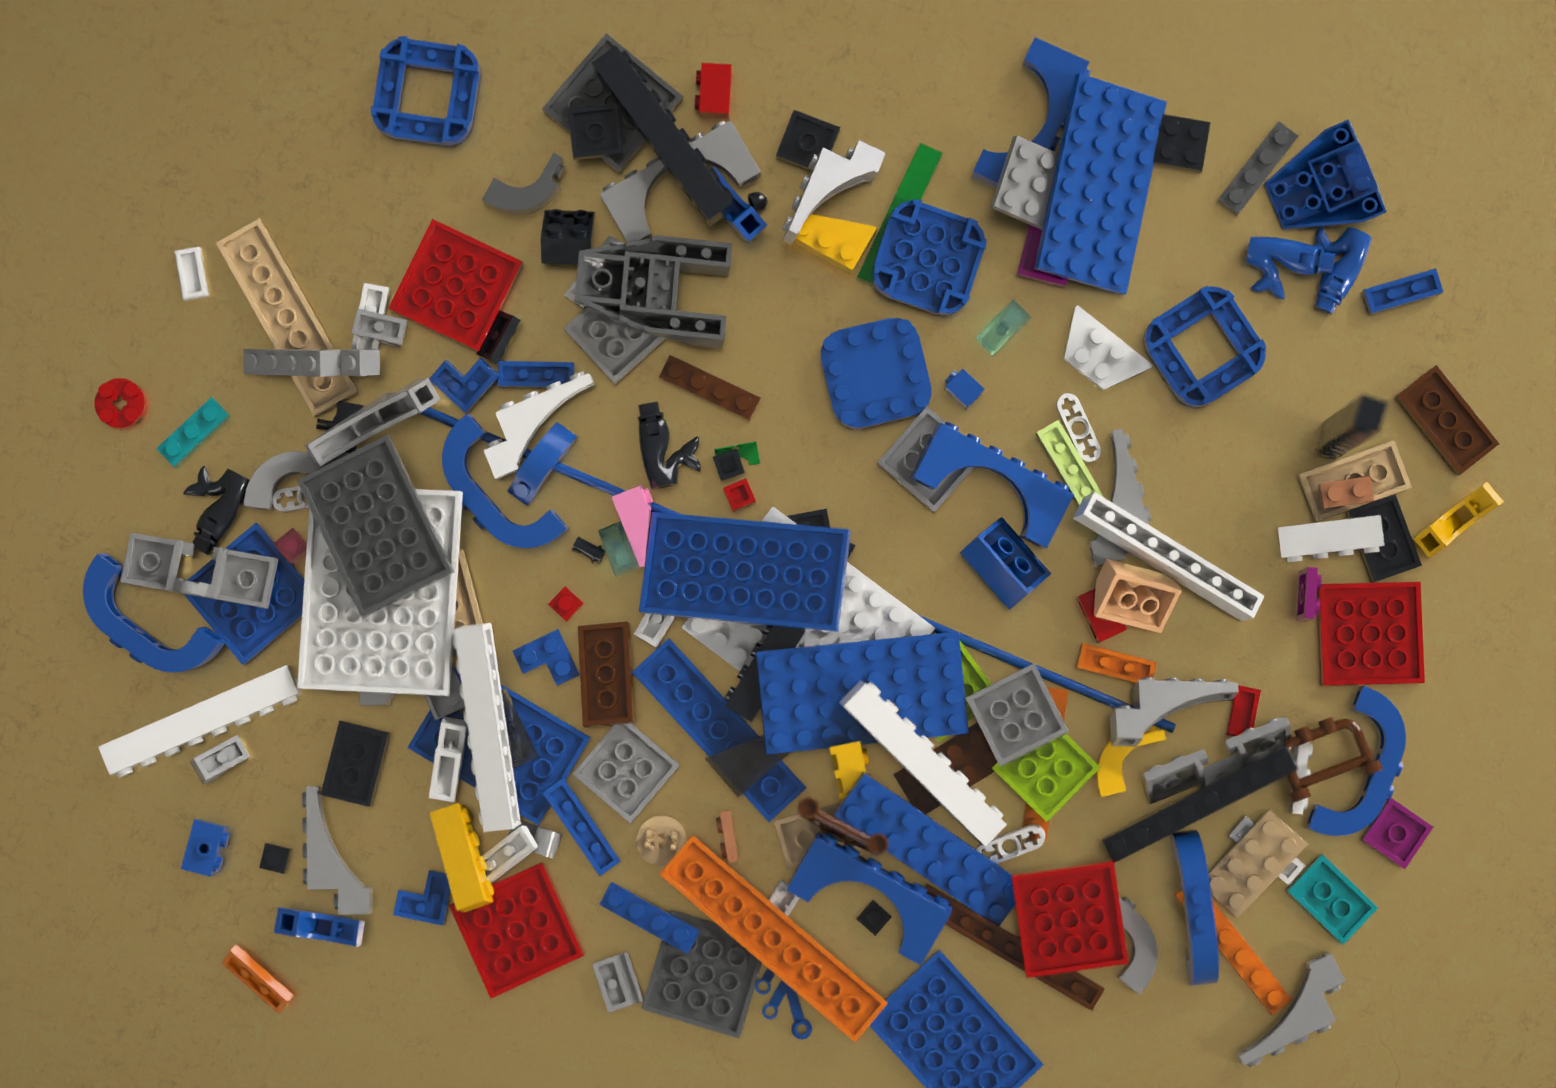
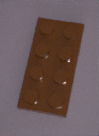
M1437 365L1395 396L1458 476L1500 444Z
M629 622L578 626L583 727L635 723Z
M978 722L968 728L969 733L957 734L933 749L937 755L941 752L951 762L949 767L955 773L959 770L969 780L966 783L969 787L995 772L992 767L997 763ZM905 768L893 774L910 803L924 814H928L941 805Z

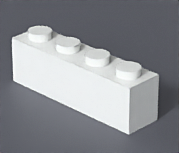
M1381 515L1278 527L1281 558H1287V562L1303 561L1302 556L1313 555V559L1328 558V553L1338 552L1339 556L1354 555L1355 549H1364V553L1380 552L1379 547L1384 546Z

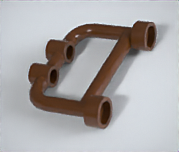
M1330 717L1319 721V727L1310 730L1309 726L1295 730L1296 736L1284 742L1282 746L1287 745L1291 751L1299 745L1342 729H1348L1352 732L1361 756L1300 779L1296 771L1287 775L1293 790L1292 793H1289L1292 803L1311 797L1308 786L1358 767L1361 768L1363 776L1383 770L1380 760L1374 761L1363 731L1356 722L1349 719L1334 721Z
M807 797L799 802L797 808L799 815L819 826L822 833H832L842 838L845 845H855L873 855H881L887 850L888 840L883 834L877 833L869 836L819 810V805L813 798ZM823 824L831 827V829H824ZM846 835H847L848 837L854 839V841H853V842L847 841V840H846Z

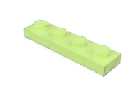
M1059 420L1036 433L1065 484L1069 487L1070 492L1074 494L1073 497L1078 506L1085 496L1094 492L1105 498Z

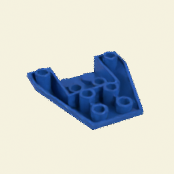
M1349 119L1325 129L1264 183L1283 229L1362 223L1387 213L1376 179Z

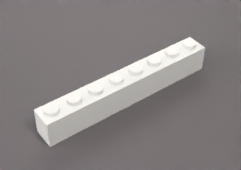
M1095 492L1083 498L1073 517L1079 523L1240 621L1254 618L1265 597Z
M491 623L461 626L454 629L452 642L454 648L457 649L458 655L456 669L461 676L462 682L460 685V695L465 702L464 721L468 724L469 735L467 743L469 749L472 750L473 756L471 770L476 776L475 796L480 803L479 822L483 825L484 832L514 829L521 825L492 625Z
M285 665L112 740L98 748L109 774H118L119 778L133 773L132 768L141 764L142 767H146L156 763V757L163 754L166 757L175 755L180 752L179 747L189 744V747L204 742L202 737L211 733L213 737L227 732L226 727L234 723L238 727L250 722V717L259 713L261 717L273 712V707L282 703L283 706L290 705L298 701L297 696L301 695L302 692L297 688L298 682L291 666Z
M859 681L839 703L980 844L986 847L1007 825L1001 819L1004 815L994 805L989 807L984 802L986 797L976 787L972 790L966 784L969 780L959 770L955 773L949 767L951 762L941 752L937 755L931 749L934 745L924 735L919 737L914 732L916 727L906 717L902 720L896 714L899 710L889 700L884 702L878 696L881 692L871 682L866 684Z

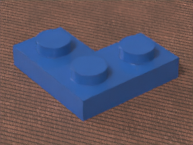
M482 358L478 359L465 376L448 360H445L429 380L462 411L468 413L500 375Z
M559 629L512 651L523 674L547 664L557 686L580 676Z
M429 870L424 895L398 890L393 915L444 926L451 895L447 874Z

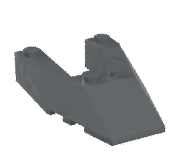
M656 235L648 239L626 241L624 244L607 245L579 251L574 301L648 334L695 346L722 348L725 340L726 316L676 311L679 271L728 276L731 267L732 243Z

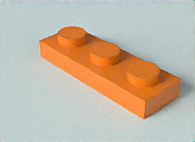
M1082 643L1076 668L1137 683L1142 678L1154 677L1157 662Z
M237 945L229 951L221 963L278 1014L293 997V994L284 985L280 984L265 968L261 967L246 951H243Z

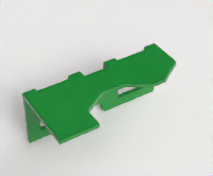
M757 441L736 445V448H740L737 449L740 457L747 459L749 466L760 464ZM735 446L714 449L715 456L730 451Z

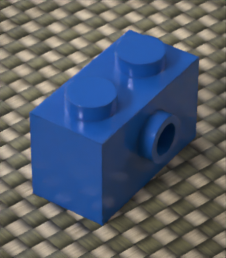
M194 819L181 869L209 877L215 876L216 872L219 873L223 864V858L220 857L222 848L227 847L230 833L227 832L228 826Z

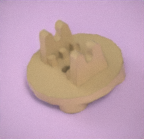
M665 815L654 816L646 820L639 828L636 837L637 849L641 857L648 863L656 866H666L687 842L683 826L674 818ZM661 833L664 834V838H660ZM660 843L663 844V848H659Z

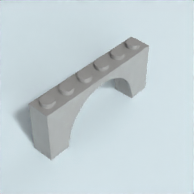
M731 120L727 123L721 121L711 128V132L705 135L700 133L691 138L689 143L693 149L698 148L706 159L703 163L727 174L739 189L761 177V171ZM659 157L649 161L645 169L639 172L634 170L625 175V180L622 182L608 184L602 189L603 192L600 193L604 205L625 241L652 238L646 222V202L655 182L668 171Z

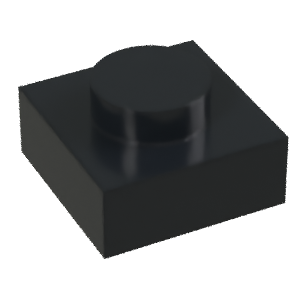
M737 448L713 456L721 481L745 473Z
M265 843L259 868L285 874L291 849Z
M872 899L856 919L876 936L892 916Z

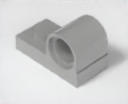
M357 309L352 335L378 340L380 343L390 346L402 347L408 322L405 319Z
M238 735L193 758L190 763L204 785L218 778L230 768L247 760L250 756Z
M520 820L521 825L510 829L508 835L520 826H527L538 845V848L533 852L545 857L555 858L563 834Z

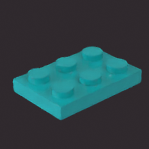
M1320 854L1286 890L1342 945L1378 909L1323 854Z

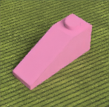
M639 485L611 498L638 565L643 567L646 562L652 509L650 503L653 502L649 489H644L643 485Z

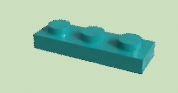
M211 397L156 449L173 467H176L225 422L230 415Z

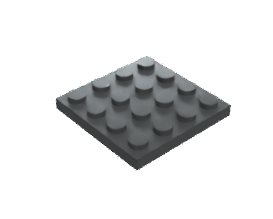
M606 33L545 104L542 110L570 133L568 109L618 104L624 155L599 158L617 173H620L646 143V140L596 74L592 62L617 46L621 52L625 50L633 61L630 65L635 72L640 70L647 80V83H645L650 91L654 89L662 100L659 104L664 110L669 109L672 112L681 102L683 96Z
M671 910L670 914L700 930V933L689 954L663 940L661 941L641 1009L739 1039L762 962L718 924Z

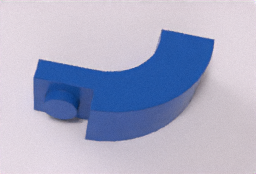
M712 167L720 178L718 181L723 189L727 187L735 198L732 201L734 210L723 217V219L739 236L749 242L768 225L755 209L748 205L733 190L719 171Z
M555 423L521 465L515 475L516 478L507 492L528 506L551 471L566 456L578 436L560 423Z
M278 907L274 933L361 947L365 921L321 912Z

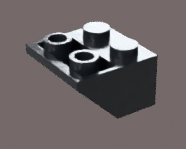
M545 210L541 232V263L578 264L579 251L594 248L595 212L585 210Z

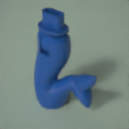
M1323 227L1317 230L1315 244L1312 246L1320 250L1325 249V252L1336 255L1345 253V255L1334 263L1332 274H1323L1319 283V291L1316 294L1318 296L1315 303L1316 308L1333 314L1336 306L1341 305V301L1348 294L1363 267L1372 241L1370 235L1356 228L1348 227L1335 242H1330Z
M1251 237L1246 263L1260 269L1264 275L1251 289L1258 292L1270 290L1277 298L1285 299L1278 269L1272 258L1295 273L1312 275L1316 272L1320 275L1321 272L1332 274L1336 254L1325 252V249L1320 250L1315 246L1294 240L1275 237Z

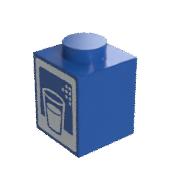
M963 368L959 373L954 370L945 380L947 385L944 390L965 410L985 390Z

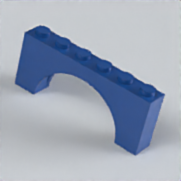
M1034 37L1024 59L1023 66L1031 70L1041 81L1047 96L1048 111L1043 128L1031 142L1055 151L1060 140L1056 136L1059 128L1064 129L1075 74L1081 73L1089 76L1091 71L1087 67L1090 61ZM983 149L972 177L996 188L1008 152L997 153Z
M952 423L937 424L909 478L933 490L938 487L939 483L947 475L963 467H979L997 473L1015 489L1022 503L1024 522L1019 537L1039 548H1047L1074 496L1073 493L1068 491L1069 487L1059 481H1056L1055 484L1046 479L1047 475L1037 469H1034L1033 472L1024 467L1025 463L1017 458L1012 457L1010 460L1002 456L1003 451L994 446L985 447L980 444L981 439L968 433L965 436L959 433V428Z
M817 832L790 879L786 890L809 903L819 890L837 882H860L878 889L893 902L903 922L904 936L899 946V954L922 965L951 915L952 907L949 906V902L941 896L936 895V897H933L926 893L927 889L920 884L913 883L912 885L904 881V876L894 870L888 872L881 868L882 864L877 860L863 858L859 855L860 852L852 846L846 845L844 847L838 844L834 836L825 832L823 835Z

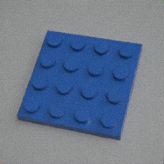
M257 522L225 549L279 559L268 609L184 594L215 633L226 641V646L242 665L248 663L302 617L304 577ZM210 560L187 581L211 584L216 561Z

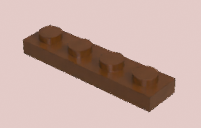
M669 355L659 376V379L748 421L751 420L761 397L672 355Z

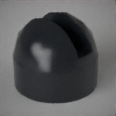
M761 192L748 194L749 205L756 212L766 208L768 198L765 194Z

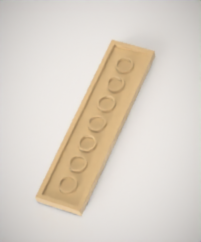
M260 218L216 242L275 349H334ZM291 376L314 417L337 405L339 401L342 402L358 393L350 376Z

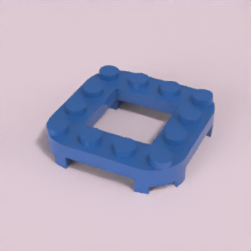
M400 36L398 39L390 42L384 49L382 48L379 55L380 65L373 106H371V115L378 130L384 135L395 139L444 146L463 143L472 128L480 79V67L475 55L466 46L461 44L454 46L412 40L408 36ZM406 66L454 72L448 113L445 119L399 112Z
M1206 286L1201 288L1195 294L1162 315L1157 316L1149 324L1143 336L1145 349L1175 396L1191 408L1210 404L1254 376L1262 368L1266 357V345L1263 339L1260 340L1233 299L1235 296L1229 290L1226 291L1220 287ZM1211 314L1238 356L1202 379L1197 380L1171 339Z

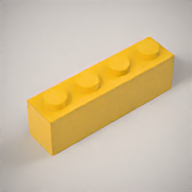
M455 803L430 812L456 910L467 912L493 903L491 895H493L494 891L491 882L486 878L485 870L487 866L484 858L479 853L478 846L480 841L477 833L473 832L471 825L473 816L470 809L466 805Z

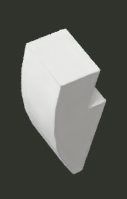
M444 717L441 722L429 798L449 802L455 801L468 733V724L464 720Z

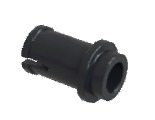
M580 536L576 539L572 548L573 552H577L590 559L592 564L595 562L599 564L606 550L602 549L601 545L596 546Z

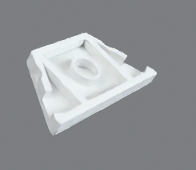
M1078 305L1075 307L1063 360L1102 391L1147 371L1153 366Z

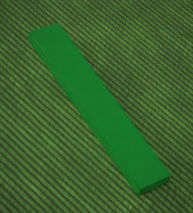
M922 143L919 144L859 271L857 279L872 285V266L890 214L903 202L911 201L912 199H922L942 157V152Z

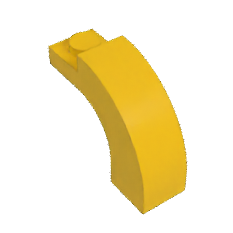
M1486 482L1450 507L1413 539L1425 554L1431 558L1449 545L1468 527L1498 507L1503 501L1489 483Z
M1156 726L1151 727L1143 734V739L1136 747L1166 740L1164 730L1157 731ZM1111 738L1104 745L1096 762L1101 767L1095 773L1098 797L1126 791L1122 776V764L1126 755L1135 747L1111 746Z

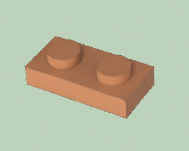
M1370 476L1318 484L1322 509L1374 501Z
M720 812V817L716 818L718 833H723L725 843H720L722 859L727 858L728 863L737 862L738 855L731 812Z

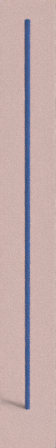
M430 407L419 413L452 428L459 421V419ZM485 431L487 434L480 440L490 443L501 439V437ZM526 449L523 458L526 459L532 450ZM560 462L553 469V471L612 496L626 491ZM650 503L651 512L680 514L657 503ZM919 615L935 627L933 630L935 633L958 632ZM959 632V640L963 645L1020 669L1033 664ZM1036 665L1043 679L1114 709L1120 706H1131L1134 709L1133 705ZM1162 719L1154 726L1173 733L1176 724Z

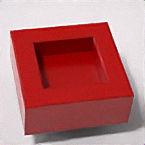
M746 478L723 488L733 512L756 502Z
M565 586L548 605L568 622L584 603Z

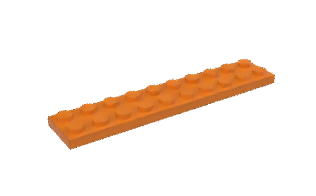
M692 835L660 872L659 875L852 1041L856 1042L888 1004L886 1000L695 836Z

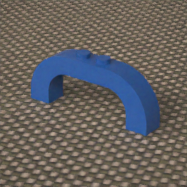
M466 414L450 430L442 452L443 471L448 484L453 491L463 492L462 508L465 511L469 508L475 515L472 518L480 529L486 528L496 539L510 546L519 548L539 547L549 544L569 530V527L554 510H549L533 524L526 526L515 524L502 513L472 478L467 465L468 455L471 448L487 433L471 414Z
M107 553L95 556L84 578V604L90 619L99 630L110 637L109 641L118 648H125L130 652L129 656L139 663L143 662L156 670L164 672H182L195 669L208 663L218 654L226 641L208 627L197 628L185 646L180 649H172L162 644L124 616L118 610L114 601V588L122 575L123 565Z
M1366 686L1358 687L1350 711L1369 718L1376 725L1380 734V746L1374 761L1380 760L1383 770L1368 775L1359 800L1350 809L1336 812L1318 804L1313 805L1304 828L1315 833L1343 836L1353 834L1367 827L1379 815L1385 801H1389L1392 797L1394 786L1391 785L1394 777H1398L1402 771L1403 763L1401 759L1406 745V731L1403 719L1395 705L1387 697Z
M1197 830L1175 832L1170 835L1172 858H1175L1177 861L1182 886L1189 941V959L1186 960L1189 986L1217 983L1219 978L1218 942L1209 873L1202 840Z

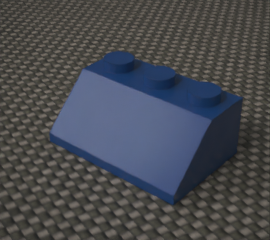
M1003 517L989 526L960 552L967 563L974 568L1009 610L1051 575V572Z

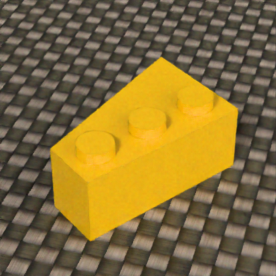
M811 214L802 225L793 243L852 275L874 238L877 227Z
M860 741L829 747L841 802L863 772L866 773L865 764H869L867 750L861 749Z

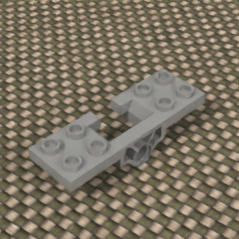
M130 533L120 579L121 583L268 609L279 559L214 547L211 560L216 561L211 584L191 582L176 577L181 555L193 557L195 544L181 540Z
M1287 718L1272 719L1261 727L1249 728L1242 734L1225 740L1229 754L1231 755L1236 752L1238 754L1203 767V765L1208 764V757L1204 749L1185 757H1176L1165 765L1149 768L1147 772L1143 773L1146 796L1150 804L1198 786L1200 789L1280 748L1286 740L1291 738L1290 724Z

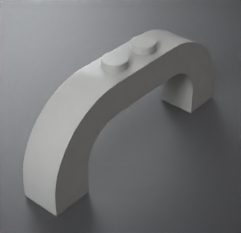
M292 451L278 454L265 461L252 475L246 489L244 506L250 509L273 511L272 498L282 481L296 474L308 475L350 453L343 452L321 467L315 465L308 452Z
M1124 896L1122 900L1120 899L1123 927L1131 939L1132 954L1129 964L1124 967L1117 977L1140 995L1155 972L1158 957L1157 944L1148 923L1134 910L1136 905Z

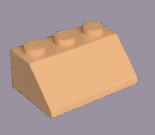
M1106 559L1096 579L1095 617L1161 633L1182 589L1175 580L1163 573Z

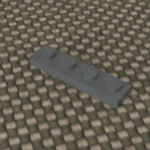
M1278 121L1217 201L1237 216L1295 142L1298 135Z

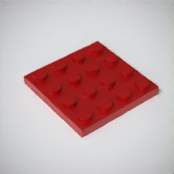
M432 219L388 309L479 352L513 286L523 261Z
M1421 582L1321 584V588L1318 589V600H1320L1321 686L1425 683Z
M1113 860L1011 875L1026 978L1129 964Z
M543 862L493 884L494 893L491 895L493 903L467 912L457 911L455 903L449 905L490 999L584 956Z

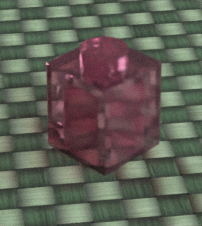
M293 527L273 543L292 565L297 564L306 556L307 541Z

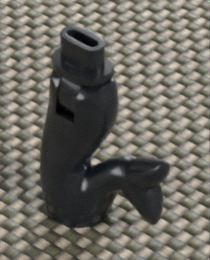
M658 402L638 405L640 416H638V421H640V450L651 489L657 490L677 485L679 469L683 464L700 472V461L695 456L699 446V437L696 436L684 444L680 450L674 452L664 462L670 439L669 427L663 417L664 414L660 412Z
M203 466L198 473V482L185 489L183 494L190 496H217L224 494L206 508L198 519L196 530L199 532L193 533L195 538L192 542L197 550L208 555L213 545L217 547L218 542L228 531L241 508L249 479L227 468L217 481H212L206 466Z

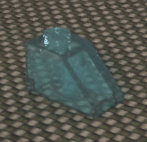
M1013 299L975 339L994 356L1030 321L1031 316Z
M621 521L598 530L616 577L640 568Z

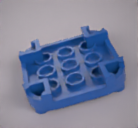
M912 199L911 201L903 202L892 211L887 220L872 266V285L880 294L889 299L937 315L946 316L954 314L965 306L970 298L969 295L982 254L986 249L987 239H985L984 232L978 225V222L971 217L965 218L922 203V200Z
M900 318L883 319L840 329L824 339L821 348V363L832 411L836 420L842 425L853 430H863L866 427L909 417L913 418L928 406L931 398V383L920 337L909 320Z

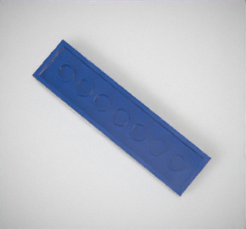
M670 638L632 671L634 676L768 822L806 789V786L776 754L765 753V742L739 714L725 707L727 701L724 700V697Z
M865 772L860 775L833 814L837 818L869 836L877 833L883 834L888 840V848L886 850L888 853L992 923L1000 926L1015 906L1012 874Z

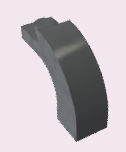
M553 153L539 179L527 187H512L494 178L482 199L484 205L498 212L510 215L528 214L545 207L561 190L560 185L554 180H559L565 170L563 158Z

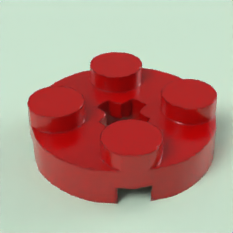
M116 378L100 385L95 396L94 406L96 414L102 422L115 429H127L134 426L144 416L147 400L144 392L138 385L128 379ZM119 397H122V400L127 401V405H124L122 410L119 411L118 407L114 406V402Z

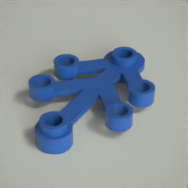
M769 968L766 969L762 979L756 982L755 988L759 994H767L771 989L770 982L775 973ZM781 980L770 1002L763 1007V1016L766 1019H774L778 1014L777 1008L785 994H787L794 1019L791 1027L792 1034L797 1039H806L812 1032L811 1023L804 1019L797 992ZM760 982L768 984L766 991L759 990L758 984ZM767 1007H773L775 1009V1014L772 1016H767L765 1013V1009ZM800 1024L807 1027V1031L804 1034L797 1032V1027Z

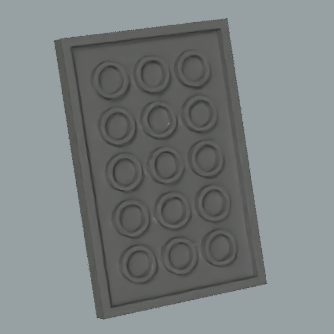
M388 434L297 480L362 618L454 573L452 565Z

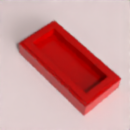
M1238 685L1239 692L1231 702L1225 735L1235 737L1249 728H1254L1261 690Z

